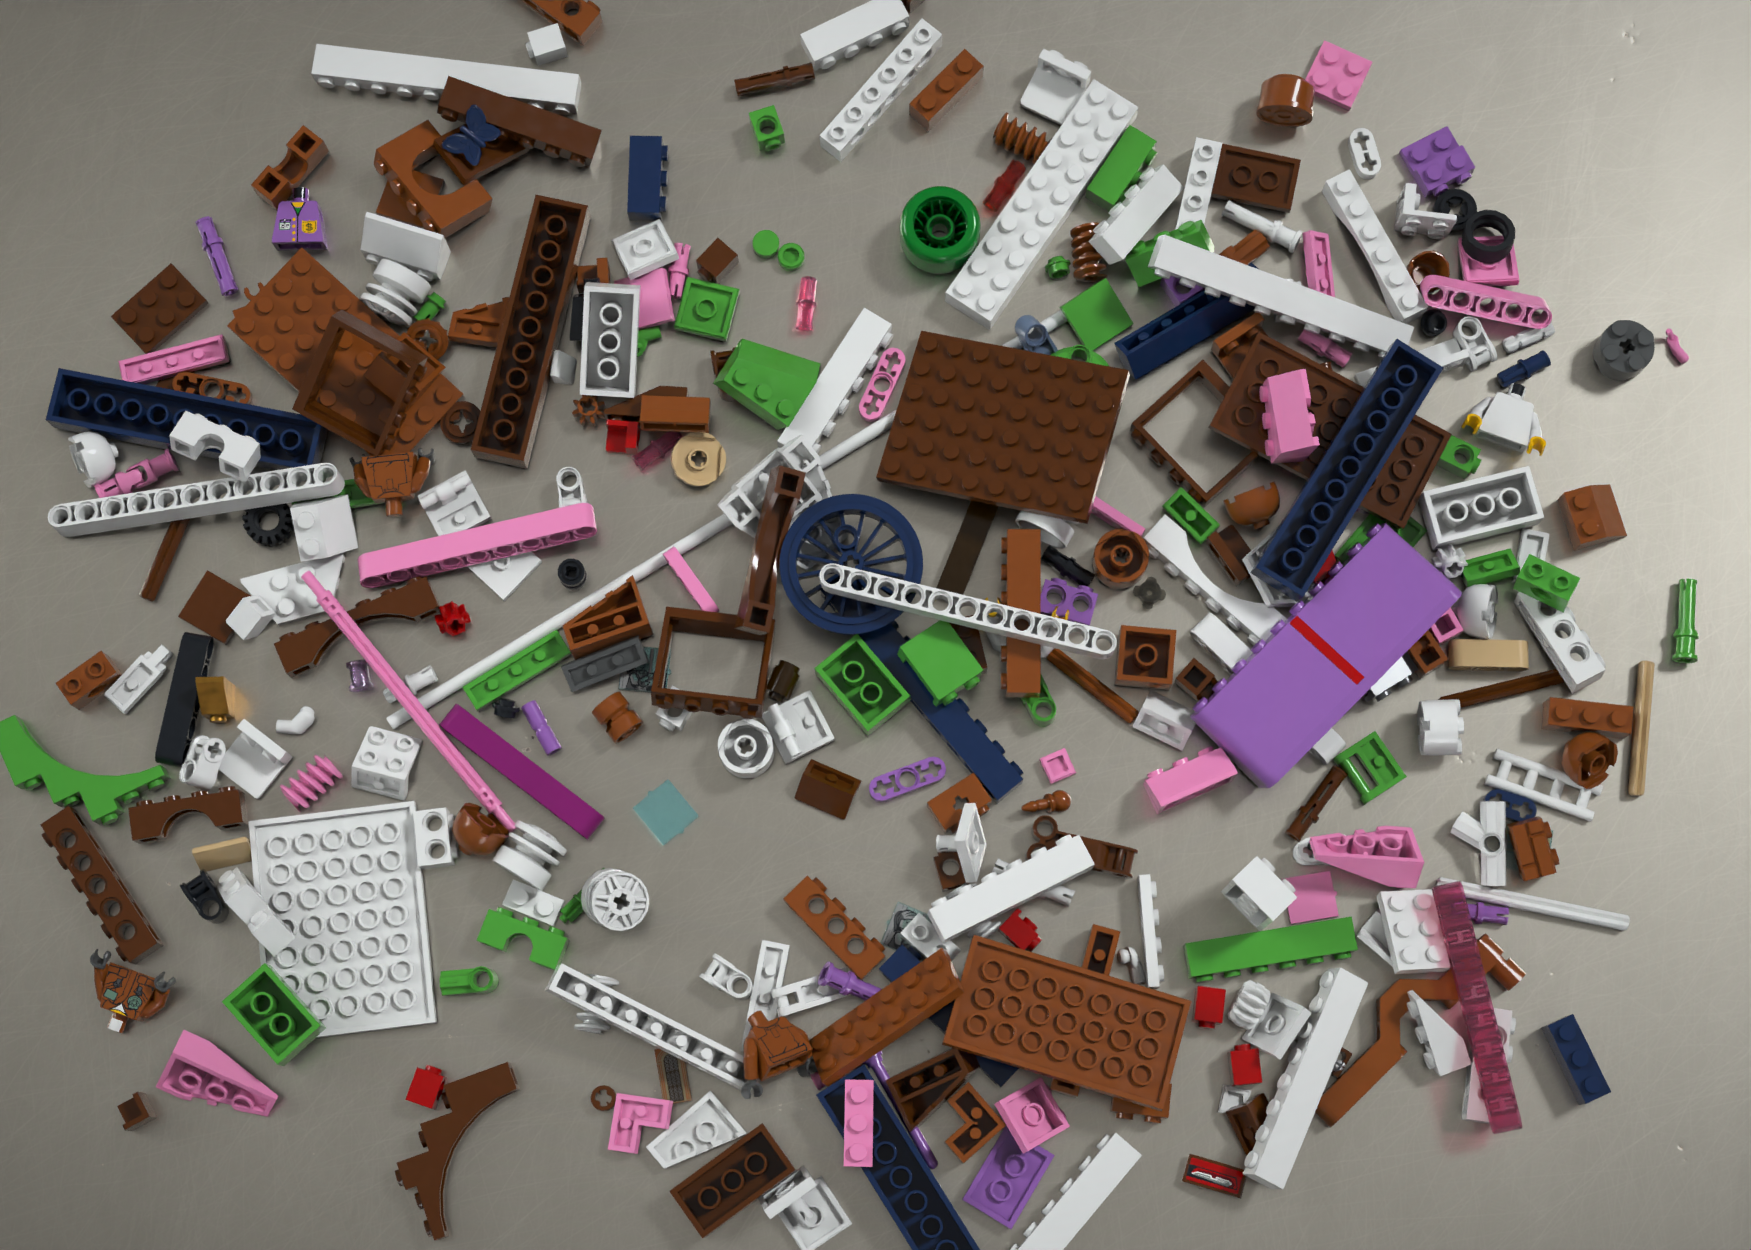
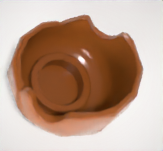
M1434 250L1419 253L1411 259L1406 268L1420 293V283L1426 276L1438 275L1449 278L1450 275L1448 261L1442 254ZM1431 288L1428 293H1432L1440 288Z

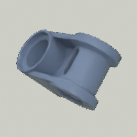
M1024 315L1017 320L1015 332L1024 348L1023 350L1047 355L1058 351L1045 326L1035 317ZM1034 327L1033 331L1030 334H1028L1030 329Z

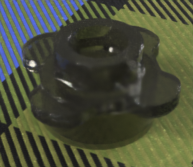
M1148 577L1141 586H1135L1133 589L1134 596L1139 597L1142 601V607L1145 609H1151L1154 603L1158 600L1162 601L1166 597V592L1160 588L1154 577ZM1147 591H1151L1152 595H1147Z

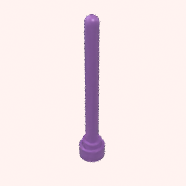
M879 1051L863 1062V1064H867L868 1068L872 1067L922 1158L930 1169H935L938 1162L920 1129L916 1128L909 1132L885 1081L890 1076L881 1062L883 1060L881 1054L883 1053Z

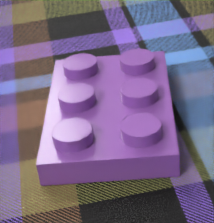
M1005 1126L962 1200L1009 1229H1012L1055 1155L1039 1145L1023 1154L1008 1127Z

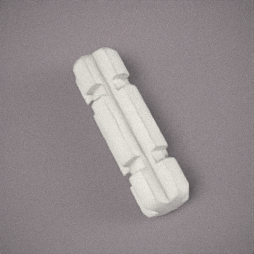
M1552 323L1543 329H1526L1517 333L1515 337L1512 335L1505 338L1502 342L1504 350L1507 353L1517 351L1519 347L1524 348L1538 342L1542 337L1545 339L1552 336L1555 329Z

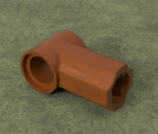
M1254 230L1234 247H1227L1219 255L1248 265L1270 248V245L1261 232Z

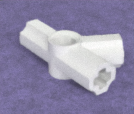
M1480 801V821L1462 812L1450 833L1481 850V885L1506 886V848L1508 845L1506 837V801ZM1489 836H1495L1499 839L1500 847L1497 851L1488 848L1487 839Z

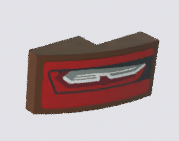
M1189 1154L1182 1181L1241 1199L1247 1176L1243 1175L1244 1169Z

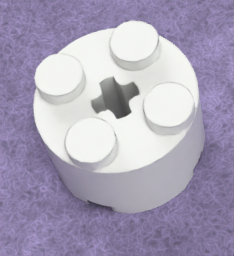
M1459 699L1425 700L1418 703L1417 725H1419L1420 730L1418 745L1421 755L1462 754L1461 738H1458V734L1464 733L1463 717H1458L1460 716Z
M741 719L730 723L722 730L718 739V753L722 764L731 774L741 778H756L771 765L774 758V743L771 734L762 723L753 719ZM750 743L752 751L742 754L740 746H746Z

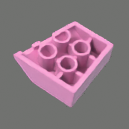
M1306 369L1268 377L1264 381L1263 386H1260V400L1265 402L1266 413L1262 415L1263 428L1268 429L1269 439L1265 441V452L1267 456L1271 457V464L1303 462L1320 445L1318 436L1312 437L1316 422L1314 414L1308 413L1307 409L1311 405V395Z

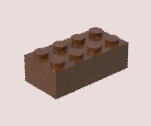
M762 1123L670 1190V1193L700 1236L706 1238L797 1170Z

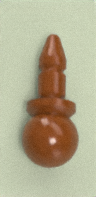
M1057 790L1052 794H1045L1043 799L1026 803L1021 809L1027 812L1046 810L1048 813L1054 811L1064 812L1071 805V797L1066 791Z

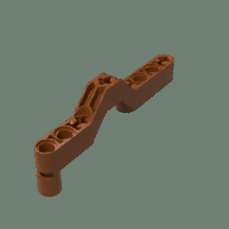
M1485 933L1437 980L1399 979L1395 981L1376 1000V1041L1323 1092L1315 1113L1329 1127H1332L1407 1053V1050L1400 1044V1018L1408 1011L1407 1002H1410L1408 991L1413 990L1423 1001H1439L1448 1009H1451L1488 972L1508 991L1526 973L1510 957L1505 960L1501 956L1504 951Z

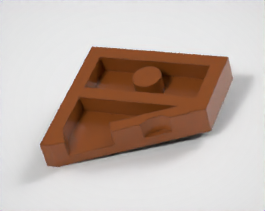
M504 297L501 302L491 305L483 303L476 305L472 309L465 308L453 312L448 332L449 341L497 347L509 297Z

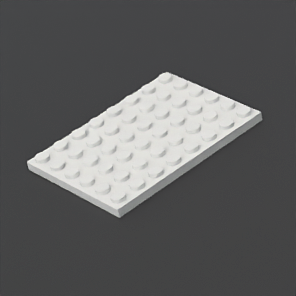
M415 801L248 821L254 888L291 929L295 936V939L275 957L259 942L261 966L264 963L271 965L324 1024L326 1029L316 1038L437 1023L422 868L418 867L413 818V811H417Z

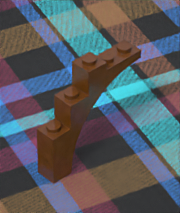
M509 1062L443 1085L445 1092L441 1093L446 1109L451 1108L452 1112L421 1123L422 1131L418 1132L423 1148L428 1147L429 1151L397 1162L398 1170H395L398 1184L400 1187L404 1186L405 1190L417 1188L418 1193H415L416 1203L420 1210L424 1209L427 1220L423 1221L428 1237L433 1236L434 1241L449 1237L444 1216V1187L447 1169L455 1148L466 1130L481 1113L500 1099L520 1090L512 1065Z

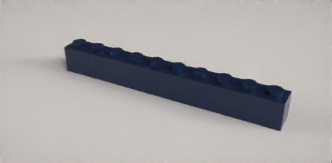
M856 580L858 591L863 590L858 580ZM822 589L821 596L826 600L830 593ZM835 595L829 603V606L835 613L840 612L843 596ZM847 598L844 612L858 610L856 599ZM860 601L862 609L874 607L872 603ZM895 620L877 630L858 634L910 695V702L969 772L971 774L975 773L986 792L996 804L1022 784L1023 778L1021 775L1023 771L1014 761L1008 762L1003 756L1005 753L1003 747L996 740L991 742L985 735L988 732L986 727L979 719L974 721L967 712L970 709L961 698L955 699L946 706L943 703L937 707L933 704V696L907 661L903 663L897 655L900 646L911 639L907 635L904 638L897 631L899 625Z

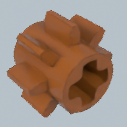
M582 395L579 401L573 400L574 405L578 409L574 410L572 414L574 417L581 416L580 424L582 426L586 422H591L593 426H596L595 421L598 418H605L600 409L606 406L604 401L597 403L598 396ZM593 405L594 411L589 410L586 414L584 407L590 408Z

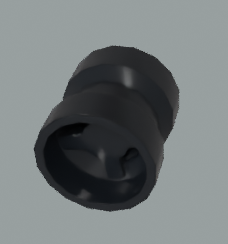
M566 559L559 565L558 577L566 589L572 591L579 590L586 584L587 573L579 560Z

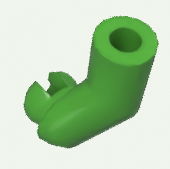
M658 325L639 330L637 357L642 356L649 341L662 338Z

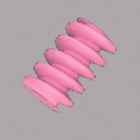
M314 755L315 766L306 762L307 773L298 769V781L292 777L288 778L291 785L290 788L282 784L280 785L282 793L298 811H300L299 805L307 809L310 807L307 798L314 801L318 800L316 790L323 794L326 793L324 783L330 786L335 785L333 775L340 779L343 778L341 772L326 756L321 758Z

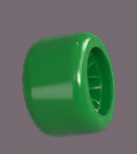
M934 186L916 193L906 203L900 217V243L906 257L919 269L934 274L950 273L962 268L979 245L981 223L977 208L968 196L951 187ZM941 230L944 231L947 235L944 237H936L933 235V233L935 231Z

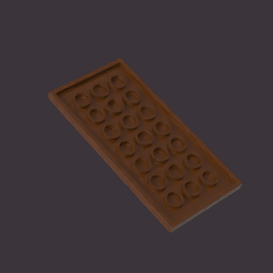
M1258 332L1208 428L1271 461V457L1267 456L1265 452V441L1269 439L1268 429H1264L1262 423V415L1266 413L1265 402L1260 400V386H1263L1264 381L1268 377L1306 369L1311 395V405L1307 409L1308 413L1314 414L1316 422L1312 437L1318 436L1320 445L1303 462L1276 464L1307 480L1364 387ZM1414 415L1358 508L1400 530L1404 529L1452 434Z

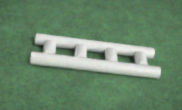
M1498 748L1496 749L1493 759L1501 761L1496 777L1490 774L1487 775L1485 785L1526 797L1533 802L1590 822L1592 821L1595 812L1586 808L1591 793L1600 796L1603 789L1602 785L1599 784L1594 788L1586 789L1574 783L1563 771ZM1512 765L1527 770L1523 786L1507 781ZM1538 774L1554 780L1549 795L1533 790ZM1565 784L1581 789L1576 805L1560 800Z

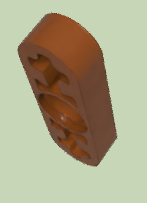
M190 372L178 373L172 382L174 390L183 392V388L179 386V383L185 382L186 378H189L191 384L199 386V393L202 396H206V386L215 383L220 387L219 394L214 397L218 399L225 397V386H229L228 392L236 394L239 390H242V393L246 396L245 399H240L239 403L250 405L252 401V394L248 387L237 382ZM189 387L186 389V392L196 394L197 390ZM226 395V400L236 402L234 397Z

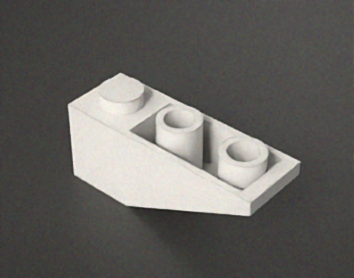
M1413 990L1408 991L1410 1002H1407V1008L1413 1019L1416 1018L1418 1027L1415 1028V1032L1419 1042L1425 1045L1426 1053H1423V1057L1429 1069L1433 1068L1439 1076H1443L1472 1065L1464 1039Z

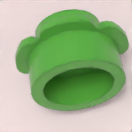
M1055 256L1048 260L1045 271L1051 279H1059L1070 273L1069 266L1071 263L1069 260H1065L1063 256Z

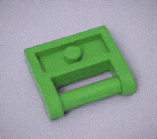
M1376 731L1333 758L1337 766L1341 765L1361 794L1360 799L1364 805L1407 777ZM1356 754L1377 786L1370 790L1349 759Z

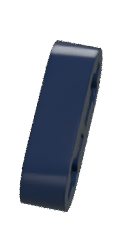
M1491 790L1483 798V801H1489L1497 795L1500 797L1499 801H1506V804H1508L1506 807V820L1523 821L1535 817L1537 813L1536 805L1532 800L1504 790ZM1525 804L1526 810L1530 812V815L1527 814L1521 818L1520 812L1512 809V806L1519 808Z

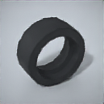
M1496 210L1478 211L1471 215L1465 223L1462 233V246L1472 259L1479 262L1494 263L1501 261L1508 256L1515 239V227L1512 221L1503 213ZM1481 227H1491L1503 235L1504 241L1496 246H1486L1479 243L1473 237V231Z

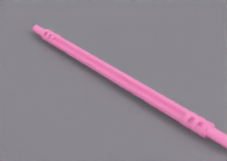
M310 570L304 573L301 578L317 596L316 601L322 606L323 610L344 633L473 792L475 797L486 808L488 813H493L498 821L509 831L508 833L513 832L516 829L515 823L501 807L503 803L496 797L490 787L483 781L357 626L330 590L326 591Z

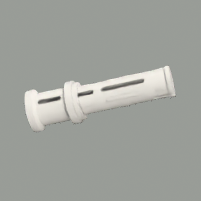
M1230 200L1222 212L1223 217L1261 232L1267 237L1268 242H1276L1288 248L1290 253L1295 251L1302 237L1303 231L1299 230L1296 232L1284 226L1280 220L1272 222Z

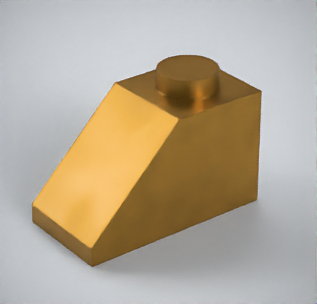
M224 676L196 677L201 715L210 719L211 723H226L227 718H235V685Z

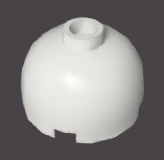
M90 431L68 438L69 441L74 442V444L69 445L70 452L78 473L85 472L88 479L83 482L88 488L100 484L111 477L116 467L115 458L119 457L114 442L108 443L103 435Z
M1477 584L1467 587L1462 592L1459 601L1453 604L1452 610L1461 624L1463 632L1467 635L1482 639L1493 637L1498 614L1495 612V604H1498L1496 585Z

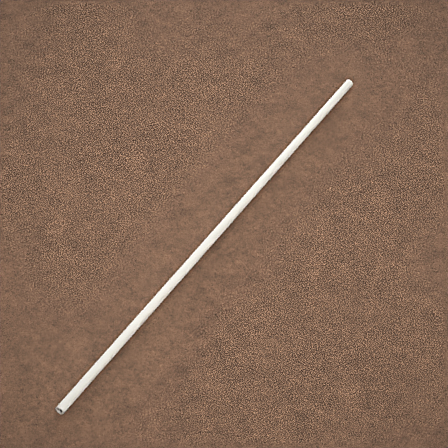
M1060 310L1040 323L1045 326L1049 333L1068 320ZM1034 327L1030 329L1028 334H1030L1033 331ZM1018 336L1002 345L1020 350L1023 349ZM897 409L820 455L822 469H825L891 429ZM722 514L418 698V701L425 709L430 708L556 629L559 630L564 624L590 605L593 607L604 599L608 592L611 590L615 591L626 583V579L633 575L635 582H638L668 564L663 553L673 546L682 555L732 525V522L725 514ZM403 707L386 719L392 729H395L412 719V717Z

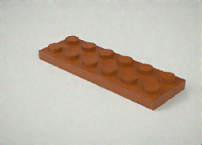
M943 948L939 949L809 1040L813 1048L812 1057L822 1083L829 1087L964 993L948 952Z

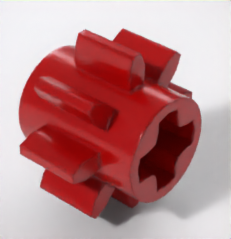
M451 601L439 607L440 614L435 615L434 618L442 634L447 632L453 637L466 631L465 623H470L471 620L464 604L458 606Z

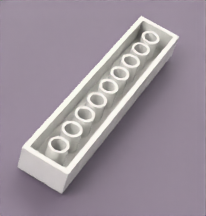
M1093 79L945 293L946 303L988 330L992 328L1080 201L1087 187L1128 126L1132 125L1135 121L1138 106Z

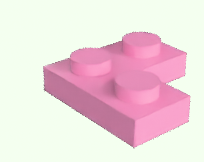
M617 1093L608 1150L638 1154L642 1126L669 1130L673 1101Z

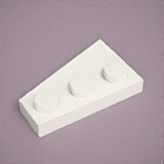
M709 1091L670 1125L669 1130L666 1129L646 1148L661 1166L666 1169L742 1137L747 1133L716 1096Z

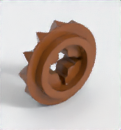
M430 318L417 320L409 327L406 333L435 359L442 357L447 350L449 344L447 330L440 325V322L432 321ZM429 330L430 338L436 341H433L427 350L426 341L420 337H424Z

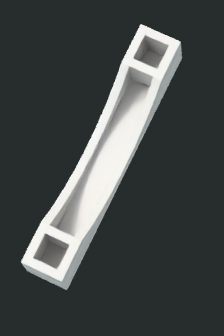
M1350 169L1327 180L1322 193L1334 214L1347 227L1363 251L1378 281L1386 306L1394 320L1409 324L1422 317L1428 306Z
M1166 514L1143 538L1148 546L1151 558H1159L1165 564L1164 568L1174 577L1178 575L1186 582L1184 585L1190 592L1195 595L1199 593L1206 599L1205 603L1211 610L1216 613L1220 611L1227 617L1226 622L1237 631L1241 629L1248 635L1247 640L1253 646L1261 639L1266 641L1272 635L1270 629L1282 619L1285 622L1287 620L1274 607L1267 608L1265 603H1254L1239 599L1214 585L1202 573L1195 562L1188 545L1186 531Z

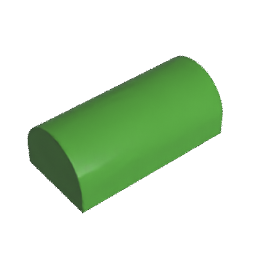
M1182 487L1162 506L1201 545L1205 543L1209 535L1220 527V524Z

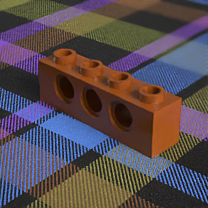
M521 0L552 24L558 23L560 30L582 46L603 23L600 8L589 0L588 2L584 0ZM570 9L579 10V12L573 16L566 14Z
M807 875L783 898L784 902L855 973L857 978L863 981L885 959V955L882 953L885 950L884 946L875 937L870 940L863 933L866 928L855 917L850 920L843 913L846 907L836 897L831 900L824 893L827 888L817 877L811 880ZM816 899L822 900L825 903L824 911L819 914H814L809 910L810 903ZM838 919L844 923L845 927L841 933L834 934L829 931L828 926L832 920ZM854 939L862 941L864 944L863 951L859 954H852L848 950L850 941Z

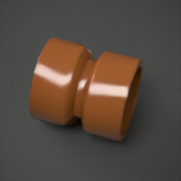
M620 691L607 697L592 711V714L601 726L607 725L606 732L615 744L631 736L644 723L635 710L628 709L629 703Z

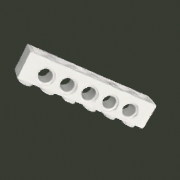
M921 19L820 134V146L838 161L842 162L942 47V33L924 19Z

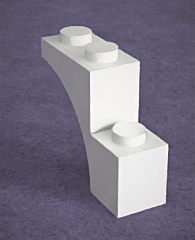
M238 867L232 871L225 872L220 877L216 887L225 903L247 924L254 937L274 957L295 939L291 929L265 902Z

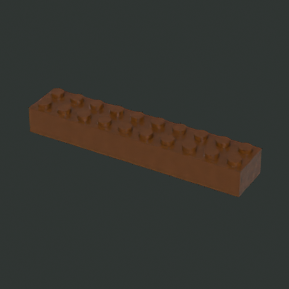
M535 195L471 446V451L475 458L528 469L551 377L553 353L558 349L591 218L588 205Z

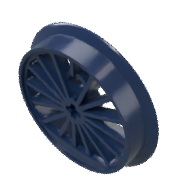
M861 494L836 495L810 506L791 525L783 541L780 553L782 584L796 610L818 627L841 634H861L877 630L894 621L904 611L874 604V607L862 609L860 600H856L858 610L844 612L847 597H843L840 612L828 613L824 610L835 594L830 593L820 608L815 605L809 598L823 589L821 584L805 593L799 580L818 577L821 570L798 574V560L824 565L834 563L848 566V561L853 560V563L856 565L855 569L917 584L921 583L923 573L921 545L909 521L890 504ZM845 515H860L857 530L853 526L845 524ZM840 517L841 526L835 530L833 536L825 521ZM869 517L877 520L879 524L859 553H857L864 518ZM821 526L841 556L809 536V534L816 527ZM883 526H886L894 533V537L864 555ZM850 533L853 535L854 541L850 545H843L838 540L840 535ZM804 541H808L837 561L800 554L799 552ZM897 541L900 542L904 550L902 555L867 561ZM903 560L907 564L906 574L869 568ZM835 574L825 581L831 584L838 580L840 576ZM857 579L862 588L865 589L867 585L864 580ZM855 580L853 588L858 591L857 581ZM886 586L880 588V590H882L889 596L893 595L894 593ZM909 593L905 598L906 601L911 604L916 593Z

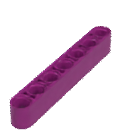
M458 704L454 705L439 724L451 736L588 840L605 819L594 808Z

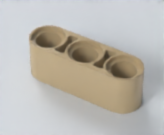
M1492 639L1449 640V669L1460 671L1529 670L1528 641Z

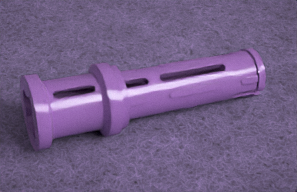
M829 961L823 966L818 978V984L821 986L828 985L839 990L841 995L851 994L865 1001L882 990L858 979L852 971L845 972L834 967V964Z

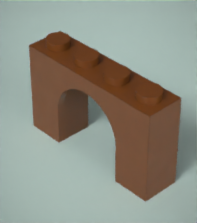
M426 120L377 148L374 167L380 175H384L390 182L393 192L404 199L410 213L417 215L425 230L444 235V238L487 214L490 211L493 198L477 179L447 195L429 193L416 183L412 174L414 169L439 154L433 146L434 139L441 135L430 121Z

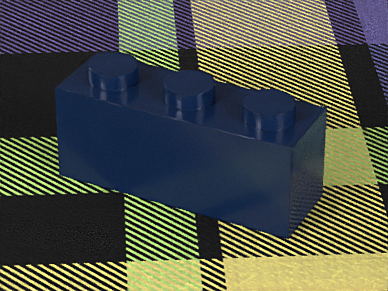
M630 136L627 202L629 221L661 220L662 212L667 210V198L662 196V188L667 187L668 183L667 171H663V161H668V145H664L662 136Z
M1574 1014L1541 1027L1578 1105L1587 1104L1611 1093Z

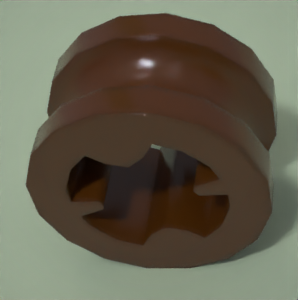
M598 1086L591 1094V1103L597 1110L609 1111L615 1106L617 1094L609 1086ZM607 1090V1095L611 1096L612 1099L610 1103L606 1102L607 1106L602 1107L601 1102L596 1100L597 1094L602 1095L600 1091Z

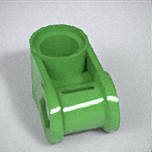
M1040 675V697L1019 698L1027 708L1033 722L1038 726L1046 727L1055 720L1056 705L1049 693L1045 680ZM1041 706H1046L1051 710V715L1042 718L1037 715L1036 710Z

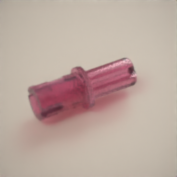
M805 276L801 278L799 300L796 301L798 313L795 326L796 329L801 331L813 330L814 308L817 307L815 302L817 280L814 277Z
M669 431L656 441L651 440V444L636 455H633L632 460L643 471L644 468L657 459L665 458V453L670 451L683 436L680 432Z

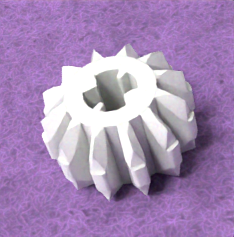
M1252 980L1245 982L1229 1008L1228 1019L1233 1021L1235 1025L1247 1030L1253 1028L1266 1009L1271 996L1270 991L1258 982L1255 983Z

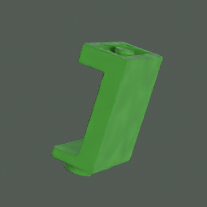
M939 620L900 646L897 653L903 663L906 661L909 663L934 698L933 704L936 707L941 703L945 706L950 704L958 697L957 693L964 688L968 691L980 683L979 678L983 672L982 667L949 622Z

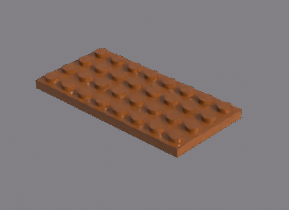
M302 247L227 325L233 333L298 391L301 389L331 316L340 310L346 311L394 339L399 337L393 329ZM345 330L315 401L381 436L395 403L363 375L383 350ZM440 374L423 395L404 411L407 416L402 426L397 428L394 433L396 441L390 451L386 450L380 455L411 452L455 402L460 400L463 393ZM364 450L368 455L375 456L372 453Z
M973 935L960 979L964 993L954 1000L942 1045L1151 1109L1163 1110L1191 1004L1190 1000Z

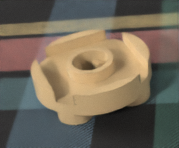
M691 432L678 440L671 453V466L675 476L691 486H705L715 481L723 472L726 464L724 448L709 433ZM698 451L701 452V457L706 458V461L702 462L700 467L695 466V462L691 461V456H695Z

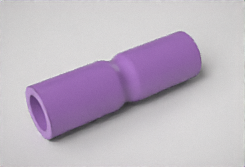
M536 700L522 706L521 709L532 729L535 730L536 736L547 756L561 750L562 747L551 727L547 725V720Z

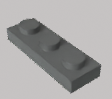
M637 635L563 664L561 668L571 692L648 663L649 659Z

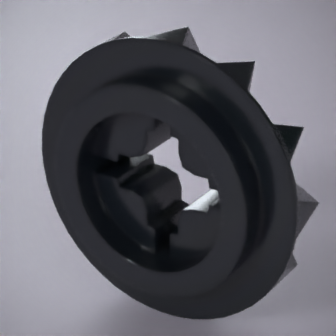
M1461 189L1444 191L1438 196L1434 204V212L1449 214L1451 210L1450 205L1456 207L1462 203L1459 211L1460 216L1454 214L1457 215V221L1452 230L1460 231L1464 229L1468 218L1477 212L1474 198Z

